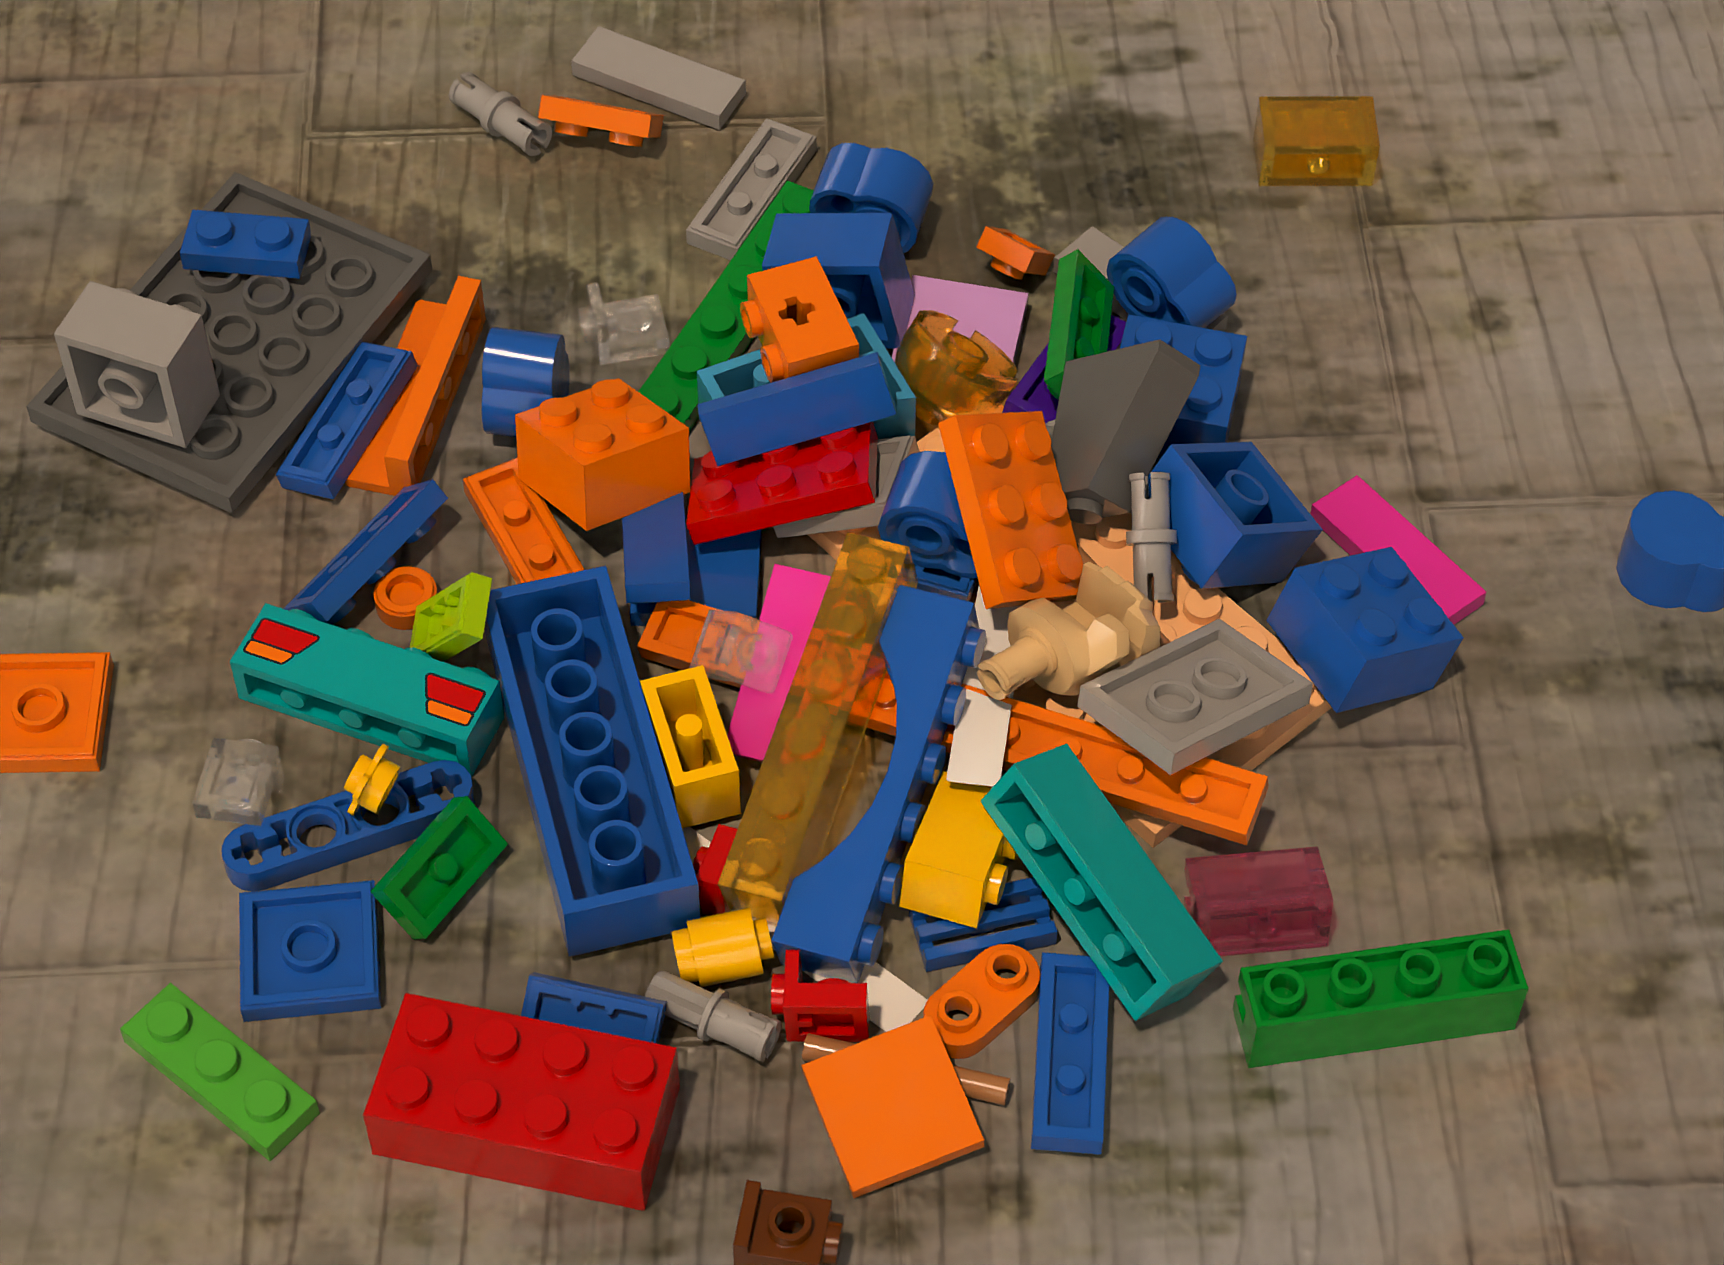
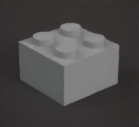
M90 281L54 332L78 415L187 448L220 396L202 315L194 313L184 306L168 305L139 296L125 288H112Z

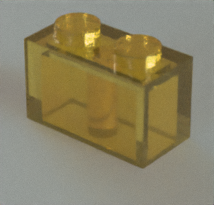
M1259 96L1253 135L1259 186L1373 185L1380 148L1373 96Z

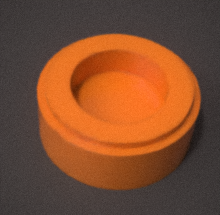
M403 566L390 570L376 582L373 595L379 618L386 625L395 629H413L416 606L436 595L437 586L433 577L423 569Z

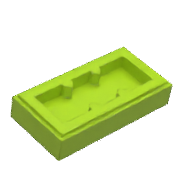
M471 572L416 606L410 647L420 649L429 654L433 659L444 662L482 640L492 578Z

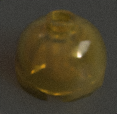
M920 310L904 334L895 357L896 366L916 396V416L926 423L938 425L940 421L955 415L994 413L1018 381V378H1014L1018 372L1015 364L1004 351L975 330L970 339L953 331L959 320L933 310Z

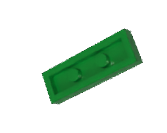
M1079 249L1059 259L1054 291L1044 382L1051 394L1058 400L1066 361L1104 353L1108 349L1114 286Z

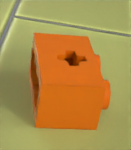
M817 256L747 275L748 301L740 303L741 317L749 338L758 336L761 342L760 354L762 365L771 383L859 357V343Z

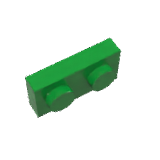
M467 796L454 797L370 892L412 939H426L508 843Z

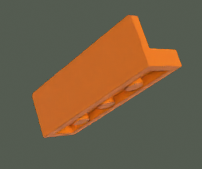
M458 276L447 304L418 300L415 303L397 349L412 351L418 367L345 481L346 486L396 496L404 487L421 483L486 320L481 280Z

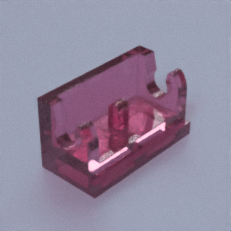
M1318 846L1185 858L1184 872L1190 896L1184 897L1185 908L1219 956L1328 946L1333 897Z

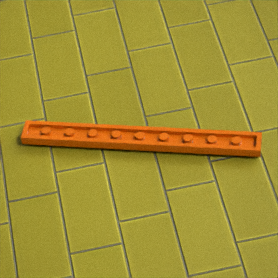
M690 600L657 602L637 644V648L642 658L680 670L703 665L709 679L740 688L758 621ZM824 641L806 709L896 736L897 701L884 659ZM962 683V687L991 697L985 690ZM1009 697L999 700L1012 705L1002 770L1008 771L1014 763L1068 744L1109 803L1247 846L1269 788L1268 776L1206 757L1170 775L1104 726ZM950 724L947 726L941 745L946 747L947 753H951L955 726Z

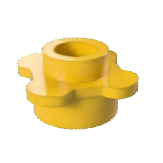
M382 744L373 759L362 754L356 762L344 786V790L353 794V799L347 813L354 815L359 806L375 814L381 809L402 768L384 758L389 746Z

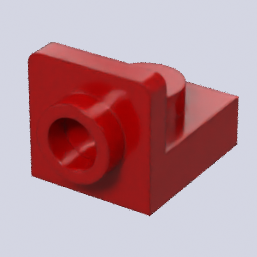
M786 949L784 974H772L771 1012L772 1015H784L787 1042H805L808 1033L846 1042H862L869 1039L870 1013L867 983H851L839 978L823 979L817 983H803L800 950Z

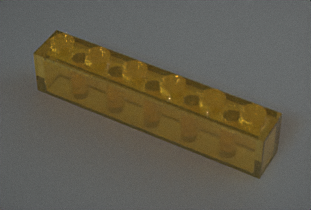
M847 532L718 881V886L730 911L750 907L753 920L766 918L767 924L777 926L793 879L819 863L887 672L879 644L882 631L899 585L917 588L919 583L909 546Z

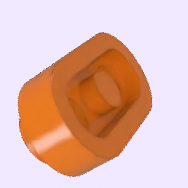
M997 944L982 951L930 996L925 1004L923 1017L932 1015L949 1058L963 1059L979 1053L1033 1005L1039 990L1040 969L1038 963L1027 950L1019 946ZM1007 969L1014 971L1017 975L1012 978H1002L995 972ZM953 1010H962L969 1017L964 1020H953L947 1016V1013Z

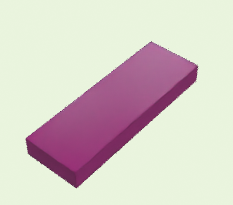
M1358 475L1312 504L1310 512L1312 517L1323 531L1350 556L1392 547L1454 625L1484 604L1487 592Z
M774 563L727 734L734 756L790 769L841 583L837 578Z

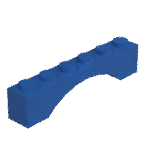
M899 585L879 640L885 667L894 687L897 701L896 739L888 772L871 807L851 834L822 861L793 879L771 940L781 965L785 966L786 949L800 950L802 971L828 978L844 979L851 983H859L864 965L873 966L877 961L884 936V928L879 926L886 903L894 905L900 895L904 865H901L900 862L907 842L913 843L925 815V805L921 804L928 783L935 785L940 779L946 757V747L941 745L948 724L956 726L962 716L966 700V688L962 687L967 668L968 666L976 668L983 655L986 631L979 629L975 604L973 602Z

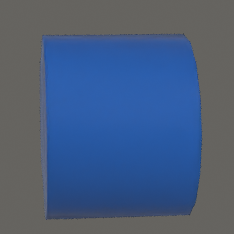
M841 143L832 147L827 154L810 200L809 210L811 213H892L903 253H906L916 243L932 196L933 181L929 171L917 159L905 152L890 148H869L856 143Z
M1175 217L1159 218L1109 259L1106 269L1108 280L1114 286L1113 294L1130 315L1207 328L1235 304L1237 297L1236 287L1231 276L1217 261L1210 245L1197 230L1187 222Z
M492 327L489 330L482 365L483 429L487 434L516 437L515 414L538 407L547 399L568 396L570 365L563 335Z
M922 451L909 455L900 464L879 521L878 531L881 540L891 552L907 562L925 568L942 569L959 577L978 578L946 453Z
M1675 490L1655 492L1641 499L1631 513L1618 554L1616 570L1621 584L1632 596L1652 606L1666 609L1686 607L1700 612H1713L1724 608V517L1720 516L1708 502L1689 493Z

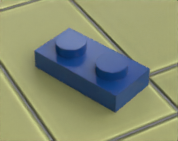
M192 210L180 250L183 269L300 279L311 239L309 219Z

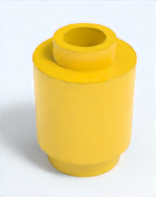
M750 907L686 921L688 928L671 931L680 977L690 983L699 981L701 988L762 975L764 972L761 961L774 958L766 918L753 920Z

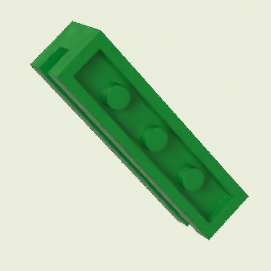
M1508 929L1241 967L1238 978L1241 994L1235 995L1232 1009L1248 1068L1515 1030L1529 988L1510 930Z

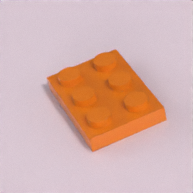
M1042 411L955 415L939 422L938 425L985 609L1022 606L1040 598H1045L1050 602L1076 599L1083 561L1078 551L1067 509V499L1062 490L1051 447V438L1046 428Z

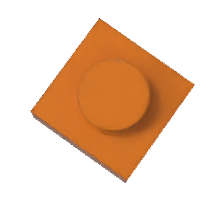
M989 226L985 227L976 248L993 256L990 266L1019 280H1022L1025 273L1046 276L1055 257V254L1007 229Z

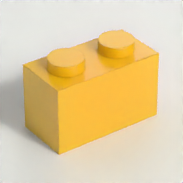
M701 665L640 680L682 828L741 814L739 769L704 666Z
M943 771L905 859L899 907L977 928L986 904L998 905L1001 900L1008 875V866L1002 865L1004 859L1016 860L1018 854L980 802L992 789V786L948 782L946 780L947 772Z

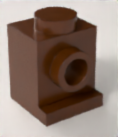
M747 1180L733 1242L734 1265H837L841 1251L844 1223L832 1221V1200L761 1189V1182ZM782 1231L793 1232V1233H792V1234H787V1233H784V1232H782Z

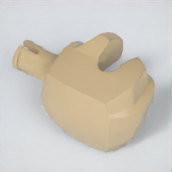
M1087 562L1083 564L1076 601L1069 606L1061 609L1047 599L1040 598L1032 600L1009 613L1007 626L1008 640L1011 646L978 664L980 668L977 671L979 681L984 690L997 700L1006 698L1011 692L1031 679L1052 693L1072 696L1079 695L1081 685L1160 647V626L1152 614L1153 602L1132 583L1125 581L1108 566L1102 568Z

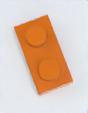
M541 95L538 118L555 121L554 132L587 137L589 127L610 131L609 142L642 147L643 137H661L664 115L556 95Z

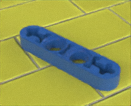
M449 760L433 761L400 772L384 802L398 808L399 814L394 821L387 825L376 826L367 823L363 817L368 809L359 806L354 815L347 813L353 799V794L348 791H343L244 824L230 832L221 848L227 876L232 884L241 890L261 891L416 839L453 799L442 801L441 797L435 794V789L446 786L447 790L453 793L454 797L467 796L475 804L471 775L464 766ZM415 795L416 806H419L420 811L411 813L408 796ZM314 825H327L336 831L335 837L324 846L309 847L300 842L302 833ZM287 837L291 854L284 856L279 840ZM250 850H257L263 861L256 865H250L245 857V853Z

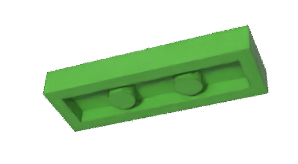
M171 982L120 1028L123 1040L128 1046L268 1161H271L320 1114L316 1099Z

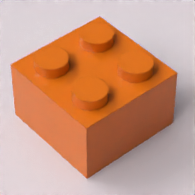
M620 378L596 382L592 388L563 398L547 399L538 407L515 414L519 479L586 531L631 515L683 492V495L690 492L689 427Z

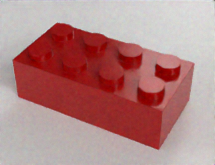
M405 993L363 1113L372 1154L645 1211L680 1089L677 1047Z

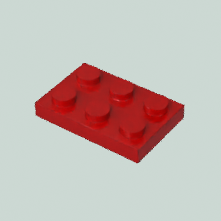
M873 422L717 466L712 450L702 457L694 458L686 522L693 544H700L875 503L878 436Z

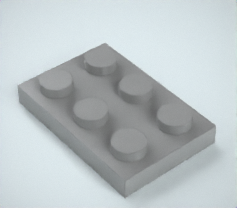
M1217 619L1081 685L1077 707L1168 774L1172 775L1308 705L1313 683L1224 621Z

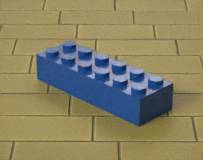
M601 566L490 590L485 621L486 640L496 678L500 681L502 701L568 956L571 957L670 934L671 931L688 928L686 921L700 918L698 881L607 567Z

